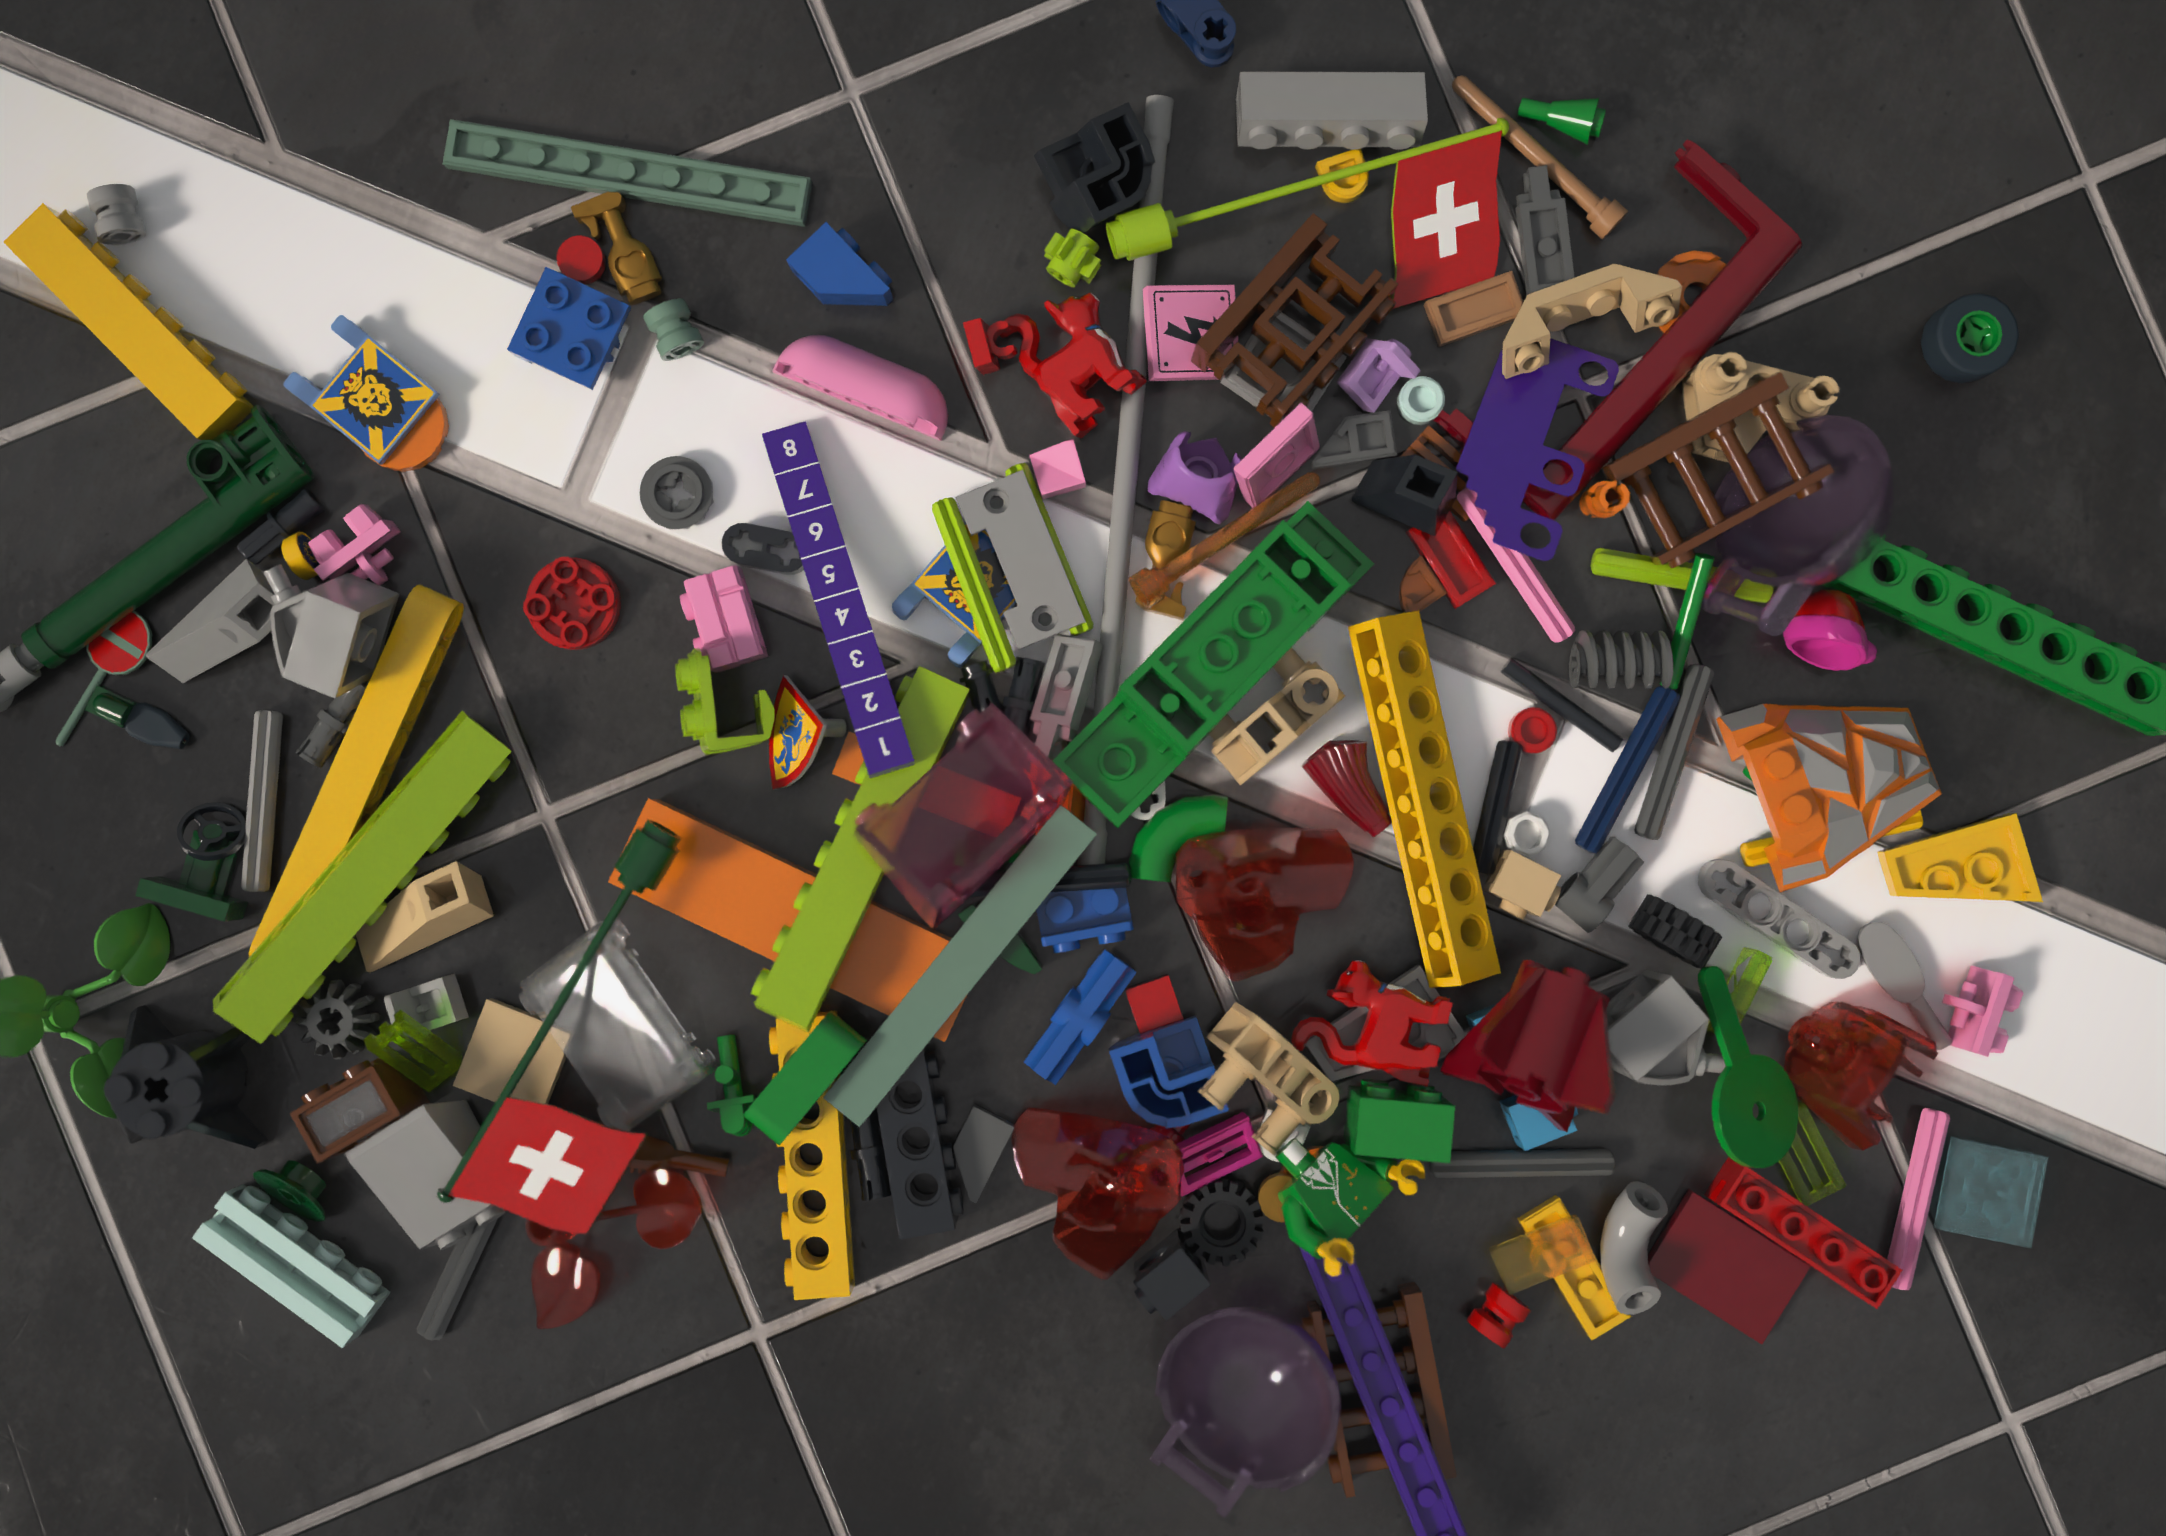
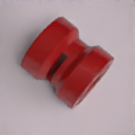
M1493 1282L1485 1293L1486 1301L1481 1308H1474L1467 1321L1485 1337L1505 1349L1513 1338L1512 1330L1515 1325L1524 1322L1532 1310L1513 1294ZM1492 1312L1495 1313L1498 1317H1500L1501 1319H1503L1504 1322H1502L1501 1320H1499L1497 1317H1495V1316H1494L1493 1314H1491V1313H1492Z

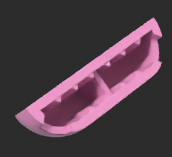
M811 335L800 338L783 350L774 366L773 373L939 441L942 440L948 421L947 405L943 394L934 382L916 371L835 338L824 335Z

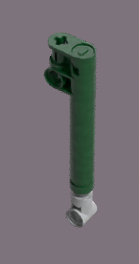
M260 405L252 407L251 413L253 416L235 430H225L213 440H201L189 449L186 457L187 467L208 496L206 499L44 616L41 622H37L21 634L23 641L21 645L10 644L0 652V712L6 710L12 704L17 693L41 676L40 669L42 667L57 668L68 660L70 655L79 652L315 479L313 471L275 419ZM221 454L223 458L221 469L212 474L210 464L215 456Z

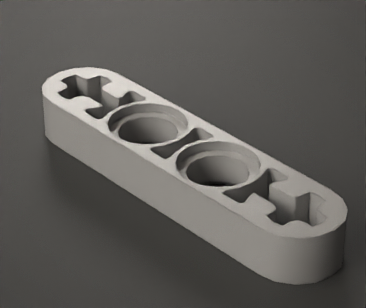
M1713 860L1706 863L1700 869L1698 886L1708 899L1818 973L1830 978L1845 979L1852 976L1858 970L1860 952L1851 940L1736 863L1728 860ZM1727 870L1726 880L1732 885L1744 888L1747 882L1749 886L1739 895L1723 888L1715 891L1714 888L1717 882L1711 878L1713 873H1724ZM1758 893L1765 894L1771 903L1769 914L1762 919H1755L1748 910L1750 898ZM1737 898L1735 905L1732 904V901ZM1795 919H1802L1809 928L1807 940L1799 945L1792 944L1786 935L1788 925ZM1819 943L1829 949L1840 950L1843 948L1840 956L1845 962L1842 966L1833 965L1829 967L1832 959L1822 951L1814 949Z

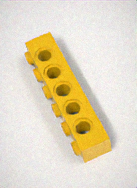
M818 1012L809 1032L781 1019H776V1026L769 1029V1045L771 1054H778L779 1071L829 1012ZM841 1073L816 1101L820 1108L819 1116L815 1119L803 1117L780 1146L777 1144V1147H784L785 1165H780L778 1169L779 1191L781 1194L787 1193L788 1211L782 1212L781 1216L783 1240H790L791 1258H785L784 1275L786 1286H793L794 1300L851 1296L855 1287L844 1114L823 1098L841 1076ZM806 1143L817 1145L823 1154L822 1162L817 1165L805 1163L800 1156L801 1145ZM808 1190L820 1192L825 1198L826 1207L820 1211L810 1210L803 1202V1193ZM810 1237L822 1238L828 1244L829 1254L823 1257L813 1256L806 1248V1240Z

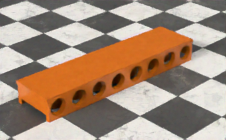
M648 798L626 845L637 827L643 828L646 821L651 819L666 826L681 837L677 845L679 853L656 890L646 888L643 894L635 891L632 894L775 962L779 953L772 951L777 936L784 925L792 927L799 913V910L793 908L798 893L805 882L812 885L817 874L660 799ZM614 868L608 883L623 889L625 885L618 881L621 873ZM872 900L830 988L890 1016L952 938ZM966 997L933 1037L943 1042L946 1041Z

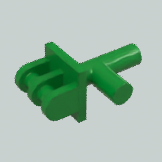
M736 1036L717 1037L720 1066L715 1071V1078L719 1083L723 1084L725 1100L707 1102V1109L716 1113L720 1112L721 1126L725 1132L743 1137L748 1135L753 1128V1123L745 1118L743 1114L756 1100L757 1096H743Z

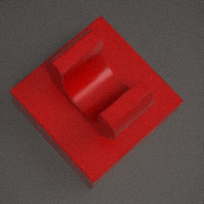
M981 317L963 322L974 367L983 375L1001 370L998 358L1010 359L1018 353L1014 345H1008L1003 348L997 346L998 336L1012 330L1011 325L1007 321H997L990 327Z

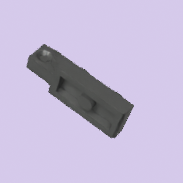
M1547 165L1529 167L1527 172L1523 174L1525 194H1518L1516 196L1517 207L1515 209L1526 297L1530 293L1575 278L1565 198H1561L1559 189L1550 190Z

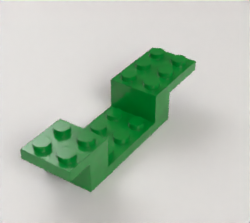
M1307 501L1287 522L1282 520L1119 686L1117 695L1051 761V765L1118 829L1207 738L1228 712L1307 631L1310 632L1373 567L1374 563Z

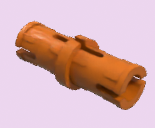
M1617 481L1595 483L1581 495L1579 500L1580 510L1586 516L1591 514V518L1605 519L1612 517L1629 503V489L1623 483L1616 485Z

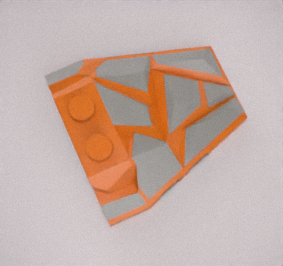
M1760 704L1720 716L1716 719L1731 761L1745 760L1775 841L1772 845L1764 848L1780 892L1828 878L1844 864L1865 851L1877 840L1898 827L1942 794L1909 708Z

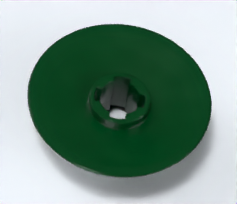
M287 1160L278 1173L267 1169H259L253 1173V1177L258 1185L280 1204L307 1219L317 1222L324 1221L325 1210L316 1199L326 1188V1184L311 1169L296 1161Z

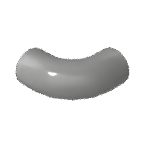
M1639 1181L1629 1183L1615 1200L1605 1218L1600 1241L1601 1270L1608 1292L1616 1309L1626 1315L1648 1310L1661 1297V1291L1648 1264L1647 1248L1654 1229L1667 1215L1668 1207L1659 1192L1646 1183Z

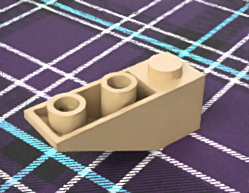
M455 861L414 880L387 903L385 911L373 925L368 926L364 923L356 933L366 971L371 973L489 919L494 914L481 875Z

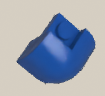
M1196 1015L1142 1034L1137 1033L1109 1047V1053L1124 1097L1132 1111L1147 1122L1166 1128L1180 1127L1229 1111L1227 1103L1221 1111L1198 1092L1216 1070L1211 1061Z

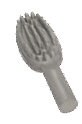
M1872 922L1864 925L1857 934L1856 942L1862 959L1872 976L1894 1000L1906 1003L1936 1050H1942L1951 1045L1953 1040L1922 995L1925 989V979L1912 950L1903 938L1889 925L1883 922Z

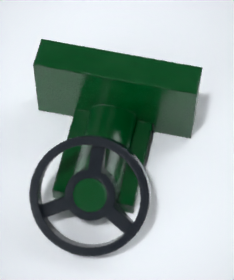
M217 802L202 804L188 811L182 817L177 827L179 844L187 854L180 880L175 881L162 876L140 878L135 896L224 922L243 919L248 901L226 895L240 847L245 841L246 822L241 812L231 805ZM214 811L225 812L234 816L241 825L226 827L223 822L218 820L207 821L201 814ZM194 819L199 829L194 830L189 846L184 841L183 835L186 826Z

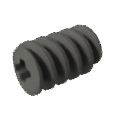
M1581 630L1575 638L1570 653V685L1572 688H1578L1581 675H1586L1589 687L1596 688L1600 675H1604L1608 688H1615L1618 676L1623 675L1627 689L1634 687L1637 676H1642L1645 689H1650L1653 686L1655 676H1660L1662 686L1666 689L1671 684L1673 677V654L1670 641L1663 631H1653L1649 637L1644 630L1635 631L1630 637L1627 631L1619 630L1612 637L1607 630H1600L1593 638L1589 630Z

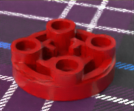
M559 557L543 567L531 581L523 604L524 613L535 632L548 643L568 650L587 649L603 641L614 629L621 608L620 594L612 577L597 564L582 558Z

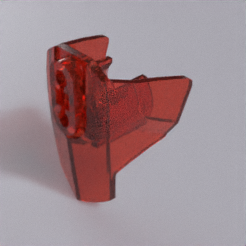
M1267 828L1209 833L1188 839L1175 854L1176 900L1182 909L1195 921L1201 940L1226 976L1232 981H1241L1277 968L1294 953V941L1302 913L1337 908L1347 891L1354 867L1353 855L1348 843L1337 829ZM1196 870H1202V873L1199 876H1189L1192 872Z
M1030 1107L1022 1113L1015 1123V1128L1012 1132V1150L1018 1173L1024 1185L1058 1196L1053 1241L1068 1259L1100 1279L1110 1278L1149 1239L1159 1220L1170 1212L1181 1199V1178L1184 1173L1183 1153L1174 1141L1165 1135L1121 1121Z

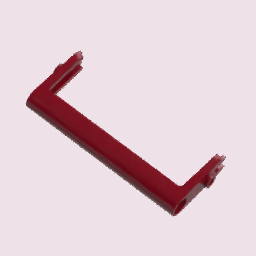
M1689 139L1682 144L1687 151L1679 148L1675 152L1679 161L1674 165V168L1746 236V241L1732 259L1713 278L1710 284L1689 305L1690 308L1685 310L1558 450L1578 457L1584 463V472L1576 493L1571 496H1563L1529 483L1522 502L1535 514L1556 520L1803 246L1798 234L1741 183V177L1734 168L1726 163L1719 164L1704 149ZM1457 408L1450 414L1442 410L1433 421L1462 448L1459 451L1462 454L1473 422ZM1553 459L1544 465V476L1553 484L1564 485L1573 478L1571 466L1563 460Z

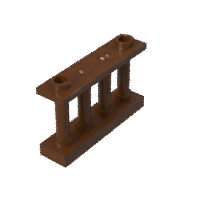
M1781 371L1769 375L1602 467L1610 482L1623 480L1626 486L1632 485L1665 549L1650 556L1654 565L1668 563L1672 569L1689 561L1696 555L1693 548L1793 494L1800 500L1817 492L1825 486L1821 479L1834 473L1830 464L1819 465L1810 470L1777 408L1780 401L1776 395L1789 389ZM1749 410L1754 417L1759 415L1793 479L1768 493L1734 431V428L1737 427L1734 418ZM1707 433L1711 440L1716 439L1750 501V503L1726 516L1723 514L1691 454L1695 450L1691 442ZM1663 457H1666L1668 463L1674 462L1707 523L1706 527L1683 539L1648 476L1652 474L1648 465Z
M1415 1282L1397 1285L1399 1300H1393L1392 1306L1377 1308L1376 1312L1383 1327L1397 1324L1398 1329L1405 1328L1408 1345L1401 1346V1351L1395 1352L1394 1356L1401 1371L1405 1370L1407 1375L1414 1374L1417 1391L1410 1392L1419 1417L1423 1421V1427L1445 1480L1456 1478L1457 1474L1423 1294ZM1316 1300L1307 1302L1309 1316L1302 1317L1301 1319L1307 1346L1315 1345L1333 1439L1335 1454L1327 1455L1330 1475L1333 1484L1341 1482L1346 1498L1355 1497L1352 1475L1388 1469V1465L1382 1450L1348 1456L1343 1429L1369 1425L1371 1423L1364 1406L1339 1410L1334 1383L1353 1379L1346 1362L1331 1364L1326 1337L1335 1336L1328 1318L1322 1319L1321 1310Z

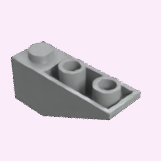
M245 559L146 653V657L184 683L260 642L271 631L270 612L272 606L275 605L270 597L275 594L263 571L248 559Z

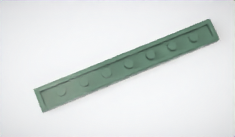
M450 119L443 165L447 169L600 194L620 192L624 198L805 227L812 187V180L809 177Z
M1060 805L823 1098L860 1127L1095 838L1097 833Z

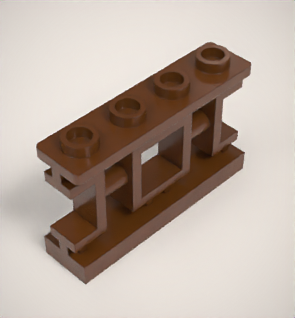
M1314 213L1196 343L1191 362L1203 372H1206L1209 368L1214 371L1213 375L1220 381L1236 365L1268 392L1260 400L1256 411L1261 415L1266 413L1272 418L1269 424L1274 428L1300 403L1306 407L1309 405L1310 400L1306 398L1309 392L1315 386L1321 390L1326 387L1339 370V367L1335 365L1337 360L1344 353L1351 357L1368 336L1363 332L1372 320L1379 325L1396 304L1391 299L1398 286L1395 280L1390 278L1386 283L1381 279L1383 274L1375 269L1361 285L1329 259L1335 252L1340 239L1335 235L1329 237L1325 234L1324 231L1327 224ZM1314 250L1317 251L1312 257L1308 269L1324 281L1320 287L1313 291L1295 276L1285 289L1282 290V285ZM1339 293L1356 308L1369 295L1374 297L1339 336L1336 332L1341 328L1346 316L1329 304ZM1292 300L1325 326L1305 350L1271 324ZM1258 314L1260 317L1255 321L1251 333L1267 345L1266 348L1256 357L1239 342H1236L1228 353L1223 355L1222 353ZM1283 358L1301 373L1312 360H1315L1317 363L1282 402L1278 400L1284 393L1288 382L1272 370L1275 364Z

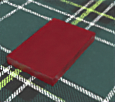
M1690 1189L1648 1254V1264L1654 1277L1760 1344H1763L1811 1267Z

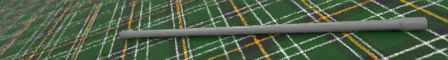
M1150 95L1146 98L1143 132L1150 143L1155 163L1152 164L1151 183L1145 193L1146 196L1139 201V208L1160 203L1162 206L1167 145L1171 135L1174 102L1171 97L1164 95ZM1158 253L1134 259L1125 367L1129 370H1137L1145 379L1147 377L1148 361L1142 289L1146 286H1155ZM1146 383L1132 395L1122 390L1100 643L1103 645L1097 666L1093 719L1117 695L1119 688ZM1085 799L1083 823L1097 833V835L1078 857L1077 865L1105 864L1108 836L1106 830L1107 818L1087 799Z

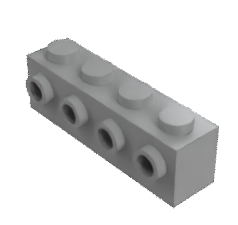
M1240 72L1236 95L1238 146L1256 149H1268L1271 147H1299L1301 149L1345 147L1351 150L1363 147H1390L1396 150L1419 147L1428 122L1425 72Z

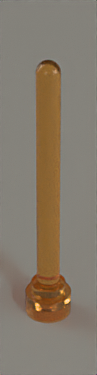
M1315 472L1304 474L1160 569L1156 566L1150 570L1144 567L1130 576V586L1139 601L1149 609L1165 599V592L1170 590L1169 584L1315 490L1320 484L1318 474Z

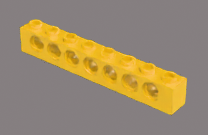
M1419 610L1378 617L1348 626L1429 988L1461 986L1501 973Z

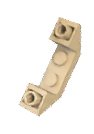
M1611 264L1528 294L1503 341L1502 373L1505 379L1522 373H1531L1539 367L1549 364L1550 332L1560 331L1571 324L1594 316H1602L1610 310L1620 308L1635 333L1650 327L1662 326L1670 320L1678 318L1682 286L1676 279L1618 264Z

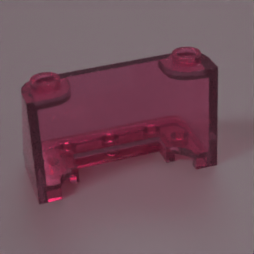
M993 703L982 713L975 709L962 720L957 727L961 735L956 742V746L892 805L887 802L879 807L876 803H872L861 812L854 822L857 825L854 832L856 839L918 915L932 929L945 921L1044 826L1060 805L1063 806L1073 784V781Z

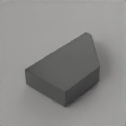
M975 1104L953 1145V1150L969 1200L977 1203L1015 1125Z

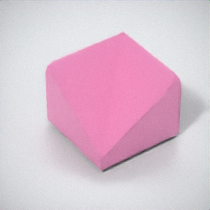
M1073 439L1029 455L1042 500L1086 487V481Z

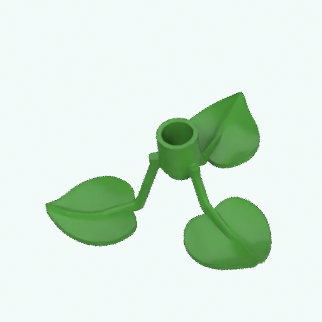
M150 903L121 910L111 915L96 932L94 939L95 956L104 968L113 970L108 976L74 990H66L63 995H46L44 986L37 980L27 976H8L0 979V1056L10 1058L28 1053L38 1045L44 1032L60 1033L62 1038L71 1039L85 1046L91 1053L83 1055L73 1062L70 1070L72 1088L80 1101L88 1108L109 1118L118 1119L111 1108L110 1102L104 1095V1085L111 1077L113 1068L121 1059L125 1038H111L99 1048L95 1041L75 1032L73 1027L80 1016V1010L75 1000L77 997L116 982L121 976L133 986H144L160 975L168 961L170 935L162 914L156 906Z

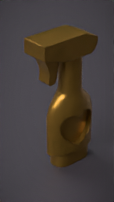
M606 192L571 206L576 220L580 224L585 223L590 228L591 235L595 240L600 238L598 221H605L613 241L608 263L620 296L626 295L629 304L636 305L661 294L658 282L662 278L650 249L644 243L629 235L621 215L626 209V202L620 192Z
M1161 500L1158 511L1152 512L1145 540L1146 551L1152 560V569L1146 591L1139 592L1135 603L1144 611L1179 620L1184 619L1186 607L1183 606L1181 599V590L1184 584L1178 582L1170 598L1164 596L1170 569L1182 561L1189 551L1196 524L1195 521L1191 520L1194 511L1192 507Z

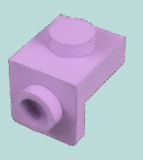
M1367 339L1337 383L1363 411L1374 413L1399 377L1415 379L1421 370L1410 359L1412 355L1410 350L1401 342L1394 339H1389L1388 341Z

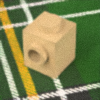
M1502 849L1498 857L1496 870L1493 875H1489L1482 890L1502 900L1498 908L1519 919L1524 920L1527 913L1541 917L1543 911L1549 912L1559 898L1561 887L1557 886L1561 875L1512 850Z

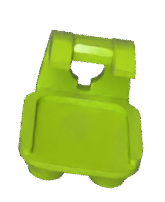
M694 648L691 653L687 654V658L678 659V663L675 664L678 691L687 690L688 695L694 694L692 704L683 706V709L680 710L683 737L692 736L693 741L699 740L700 748L706 755L725 753L758 745L770 738L775 720V712L765 690H759L758 694L753 695L757 735L717 738L708 655L702 656L700 648Z

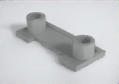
M1023 470L956 497L971 536L987 530L1018 606L1004 611L1003 614L1018 650L1042 640L1053 639L1055 635L1086 623ZM994 497L1002 498L1004 503L1000 509L991 507L990 502ZM1043 613H1047L1052 617V621L1048 626H1042L1038 621L1039 616Z

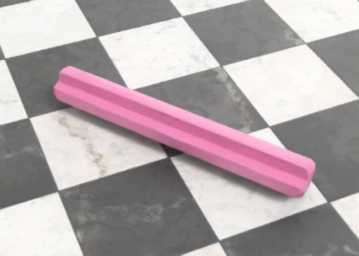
M1465 487L1458 493L1457 500L1551 641L1559 643L1566 640L1576 631L1574 624L1528 555L1493 543L1492 539L1495 529L1484 524L1487 512L1476 507L1477 492Z
M1924 1108L1921 1111L1887 1260L1903 1270L1892 1286L1895 1289L1909 1290L1912 1287L1950 1122L1949 1114L1940 1110Z

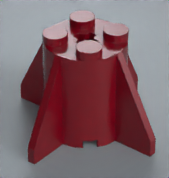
M1523 960L1511 990L1447 1054L1440 1071L1446 1076L1484 1084L1502 1095L1504 1088L1518 1096L1516 1103L1538 1110L1555 1127L1567 1132L1574 1116L1575 1106L1608 1114L1615 1097L1606 1013L1610 999L1603 993L1589 987L1590 977L1579 970L1564 967L1561 973L1548 970L1545 966L1535 961Z

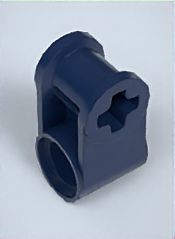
M1156 0V6L1163 20L1173 32L1180 36L1199 62L1208 67H1220L1230 60L1234 51L1236 23L1218 0Z

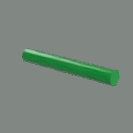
M1696 553L1671 641L1673 677L1668 687L1670 689H1678L1709 581L1715 558L1708 554Z

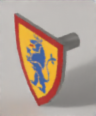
M783 675L774 704L775 720L769 738V766L773 790L791 786L805 774L813 763L823 737H843L846 733V723L843 719H822L787 675Z

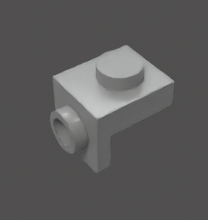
M455 973L384 997V1003L397 1040H402L469 1017Z

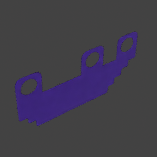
M1550 338L1549 364L1539 367L1531 373H1522L1505 379L1502 373L1503 350H1501L1456 467L1459 473L1468 476L1467 489L1477 492L1476 507L1487 512L1484 524L1495 529L1492 539L1493 543L1543 561L1553 558L1562 535V527L1555 520L1520 508L1527 487L1530 483L1563 496H1571L1576 493L1585 468L1583 461L1578 457L1543 445L1564 385L1566 384L1603 397L1612 392L1619 372V366L1614 360ZM1589 361L1602 364L1608 372L1606 382L1598 386L1585 383L1579 376L1580 366ZM1553 459L1563 460L1571 466L1573 478L1564 485L1553 484L1544 476V465ZM1528 523L1542 524L1550 532V543L1542 549L1528 547L1520 537L1522 527Z

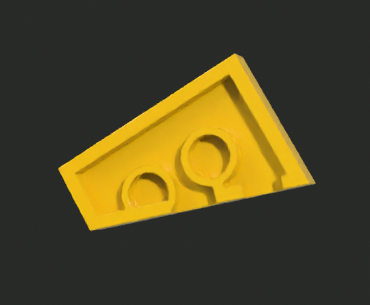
M2017 813L2004 814L1877 851L1890 896L2043 902Z

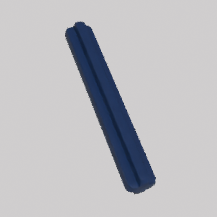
M1663 686L1655 688L1575 839V844L1590 853H1598L1601 850L1680 701V695L1670 688L1664 689Z

